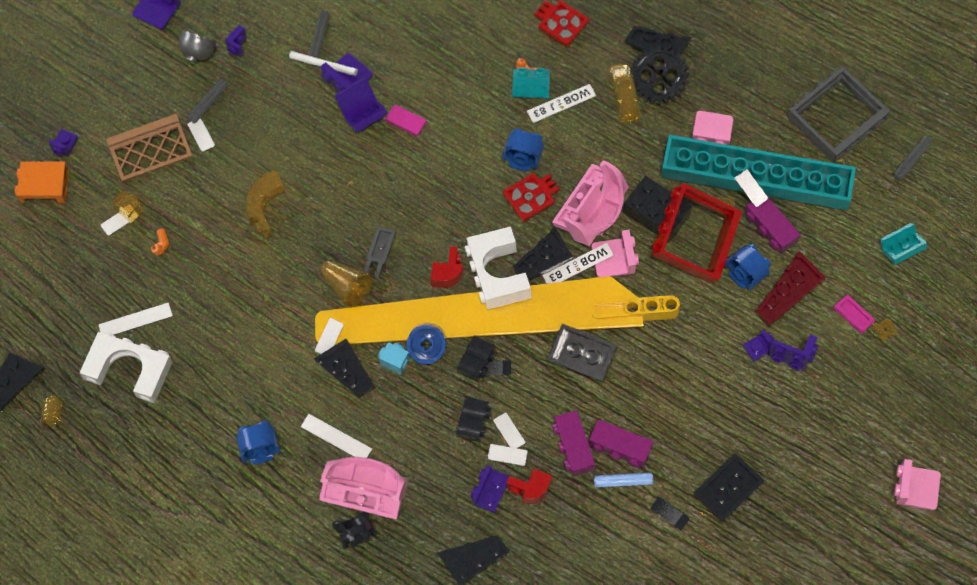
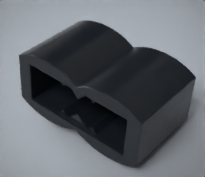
M474 335L458 364L457 373L476 382H479L481 378L484 379L488 372V363L490 361L493 362L497 355L495 345Z
M466 396L456 431L457 437L480 442L481 437H485L487 426H484L486 419H490L492 412L488 401Z

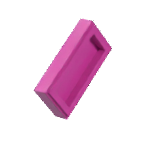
M395 104L385 119L387 123L416 137L420 135L427 123L426 119Z
M848 294L833 308L861 335L876 321Z

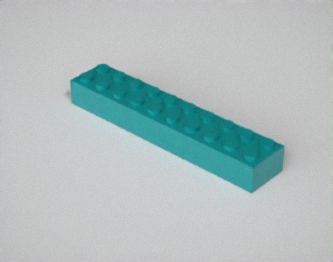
M669 135L661 177L744 192L735 177L748 170L763 192L769 197L848 210L852 197L856 167Z

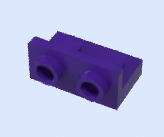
M488 465L486 470L482 469L478 479L481 481L478 487L475 486L470 496L473 498V505L495 514L506 490L509 476L493 470L491 465Z

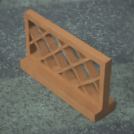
M177 114L106 139L122 182L193 157ZM179 130L180 135L177 141L168 137L170 131ZM155 136L163 138L159 147L150 143ZM166 140L175 143L171 152L162 148ZM141 142L145 144L142 153L133 150L136 143ZM180 145L186 148L187 154L179 156L174 154L177 146ZM149 146L157 149L154 158L145 155ZM123 148L128 151L124 160L116 156V150ZM160 151L169 154L167 161L160 162L157 160ZM131 152L140 156L136 165L127 161ZM143 158L152 161L148 168L144 169L139 166ZM125 164L134 167L132 173L126 176L122 172Z

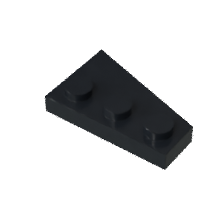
M634 26L625 39L626 44L644 53V49L648 53L651 52V46L654 50H657L658 45H660L661 50L668 46V52L674 48V55L678 53L682 55L691 41V37L685 36L683 38L672 33H658L656 30ZM658 59V60H657V61H659V62H661V63L664 64V60H662V59Z
M554 226L546 237L542 238L531 251H528L513 266V269L517 275L526 273L528 281L573 260V256Z
M347 339L314 358L318 364L359 398L376 388Z
M12 353L8 354L0 368V412L17 397V394L25 386L27 387L32 382L33 378L45 370L42 366Z
M497 535L437 552V555L457 584L464 585L508 555L510 551Z

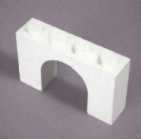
M511 227L467 238L468 245L465 246L467 257L471 256L472 261H469L472 272H476L474 277L477 288L480 287L481 292H479L480 301L485 303L487 310L532 298L526 273L506 278H496L485 271L486 265L492 259L517 252L516 241Z
M98 332L80 371L83 380L102 385L110 365L116 359L132 356L142 362V372L133 392L137 398L155 403L172 364L169 354L163 350H152L145 344H134L133 341L127 338H116L115 335L109 332Z

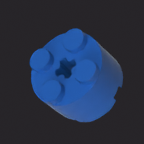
M515 128L508 136L502 159L510 162L509 166L516 170L529 171L530 168L536 169L544 149L542 136Z
M749 244L748 246H743L729 257L725 262L726 268L729 266L730 272L728 274L739 287H748V290H751L769 275L771 263L757 251L753 244Z
M429 322L415 326L407 339L408 353L413 359L422 364H431L441 358L447 345L446 335L442 328ZM425 339H428L429 342H432L429 345V347H426L425 344H422V342H424Z
M262 421L250 427L243 426L238 429L236 440L242 462L251 461V464H261L272 460L276 452L277 455L280 453L275 429L269 425L268 421Z

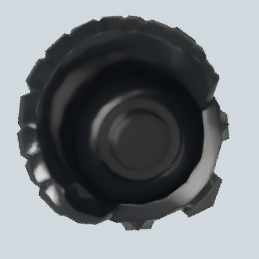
M365 511L344 522L334 521L332 523V527L339 534L343 549H348V544L352 548L357 547L360 543L370 541L371 535L373 537L377 536L373 524L369 521V513Z

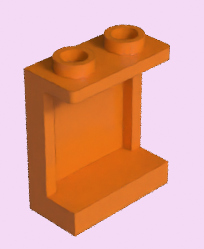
M20 162V168L17 169L18 185L15 186V196L19 198L21 203H25V199H56L58 203H66L69 175L66 163Z

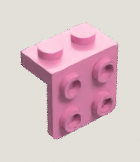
M698 111L696 113L692 139L729 145L733 117Z
M630 230L622 231L621 239L594 242L592 244L593 250L607 243L613 253V256L595 264L597 277H615L635 273L636 265H639L638 254H634L635 239L634 236L630 235Z
M904 459L897 468L896 476L899 477V483L896 484L894 496H897L896 504L935 510L938 504L940 472L912 467V460Z

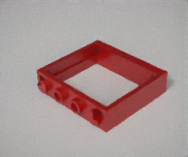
M683 183L674 187L671 192L672 199L665 209V219L659 226V236L653 243L652 248L654 250L652 256L709 283H713L720 279L743 211ZM683 196L726 217L708 270L665 251Z

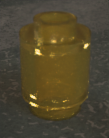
M48 395V398L43 399L40 414L42 423L57 425L63 405L60 397Z

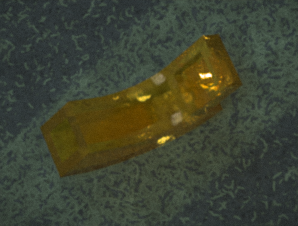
M616 64L607 68L608 76L614 87L618 116L621 122L626 123L640 120L635 85L629 66Z
M277 170L260 177L249 190L246 199V211L251 226L255 224L258 232L263 233L265 238L272 236L264 216V208L272 198L285 193Z

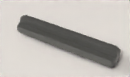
M321 10L319 13L309 51V56L319 58L330 16L328 11Z
M220 78L187 117L190 122L196 123L225 90L228 84L224 79Z
M926 135L921 139L893 174L898 180L904 178L932 144V138Z

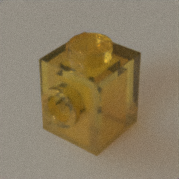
M124 190L113 199L112 205L115 211L130 223L144 211L142 204L139 202L140 199L134 193L129 194Z

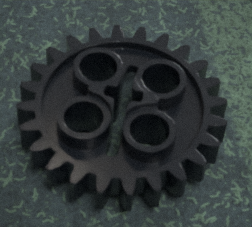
M658 45L657 50H654L651 46V52L648 53L644 49L645 55L638 54L639 61L633 60L636 67H630V70L634 73L630 74L629 77L635 80L630 83L631 86H636L633 89L634 92L640 91L638 94L639 98L645 96L644 102L651 99V105L655 101H658L659 106H661L662 101H665L668 105V99L671 98L675 102L674 96L681 97L680 90L686 91L683 84H689V81L685 78L689 77L690 74L684 71L688 70L689 67L688 65H683L686 62L685 58L679 60L681 53L674 55V48L668 52V46L664 50H661L660 45ZM662 59L664 64L658 67L655 65V61ZM650 64L659 74L662 73L664 79L672 86L669 87L660 77L657 78L655 72L647 65ZM672 71L678 73L674 79L668 78V74ZM645 72L651 73V77L647 80L642 79V75ZM661 84L664 86L662 92L655 91L657 85Z

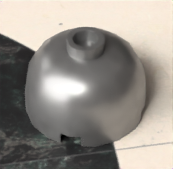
M184 30L179 38L181 52L187 56V60L195 63L197 60L208 59L216 47V42Z

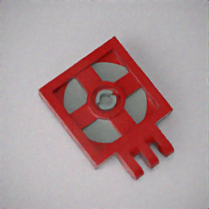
M561 0L555 6L548 1H544L542 3L543 6L538 8L539 11L534 13V16L542 21L538 25V29L568 48L587 26L589 18Z
M532 173L503 190L504 197L523 223L555 204L551 196L559 192L560 187L555 186V180L550 181L552 179L550 174L538 179L536 174Z

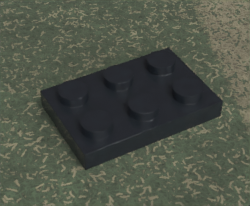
M735 453L694 493V496L723 523L764 483V480Z

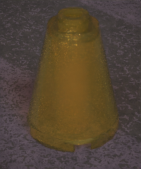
M334 260L326 261L321 266V276L345 305L351 308L356 307L364 301L362 298L365 294L369 295L373 286V279L368 273Z

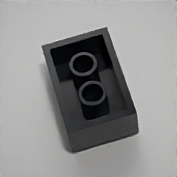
M644 176L624 202L623 213L659 236V226L665 219V209L672 199L671 192L649 177ZM683 199L667 241L669 243L691 215L692 205Z
M562 323L548 360L605 382L619 346Z

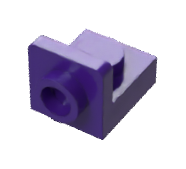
M238 25L225 39L227 50L232 55H238L239 57L244 55L240 45L245 42L247 37L245 28L241 25Z
M61 129L55 140L50 139L49 145L55 154L59 156L63 154L69 157L79 137L76 134Z
M763 329L760 331V335L743 344V348L752 361L755 362L769 354L774 338Z

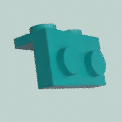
M524 67L513 69L512 97L549 98L550 70L544 68L527 69Z
M910 223L881 238L882 253L896 265L927 249V242L916 233L915 224Z

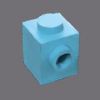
M388 342L386 347H382L378 355L381 366L398 374H402L410 359L408 351L404 350V347L397 343L393 345Z

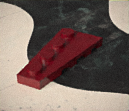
M799 251L772 291L760 305L756 314L770 327L824 282L826 277Z

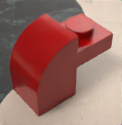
M450 246L448 263L433 262L431 287L449 288L459 283L462 279L464 268L461 265V254L458 253V246Z
M533 469L528 483L509 476L507 489L514 495L520 496L522 494V503L535 504L543 500L547 495L552 483V475Z

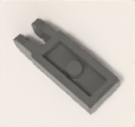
M381 226L377 227L366 258L364 276L370 274L373 263L378 265L374 274L375 279H380L383 266L385 267L396 236L395 230Z

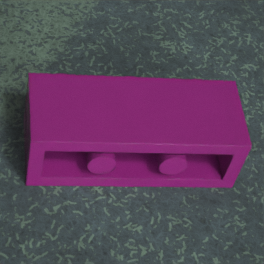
M769 198L758 207L753 202L746 205L745 216L747 220L755 224L759 234L768 239L773 250H777L782 254L799 242L801 234Z
M578 411L555 416L552 428L554 434L558 435L560 442H558L560 453H564L566 460H564L566 471H570L572 477L594 471L595 463Z
M598 419L589 439V446L598 453L605 452L610 454L609 456L615 460H625L632 467L644 468L653 447V441Z

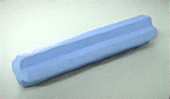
M652 473L594 476L595 487L646 485L653 483Z

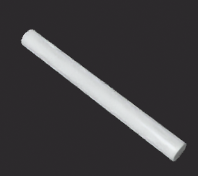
M293 51L289 55L291 59L320 67L326 62L338 72L353 76L357 75V69Z

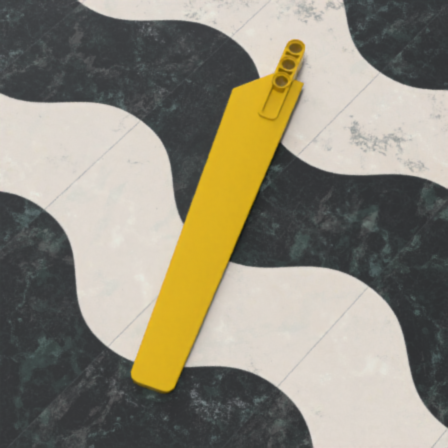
M605 276L531 285V299L487 310L485 303H481L479 292L324 310L317 313L315 317L316 341L319 342L330 318L344 324L334 345L344 339H347L350 344L407 341L412 329L426 322L440 326L446 338L473 337L474 335L493 336L559 332L562 323L578 330L644 326L643 321L676 318L680 312V301L677 297L671 295L638 298L614 278ZM673 305L676 308L671 310L667 306ZM653 306L656 310L650 311L647 308ZM635 308L637 311L630 312L628 309Z

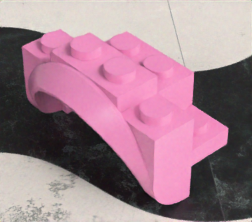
M604 160L600 166L592 164L553 220L554 226L570 232L574 241L590 246L596 236H602L604 231L617 220L622 210L624 194L629 188L623 174L615 166Z
M348 457L330 460L326 463L322 474L321 482H323L319 500L398 519L401 502L405 498L409 478L402 477L391 466L374 459Z

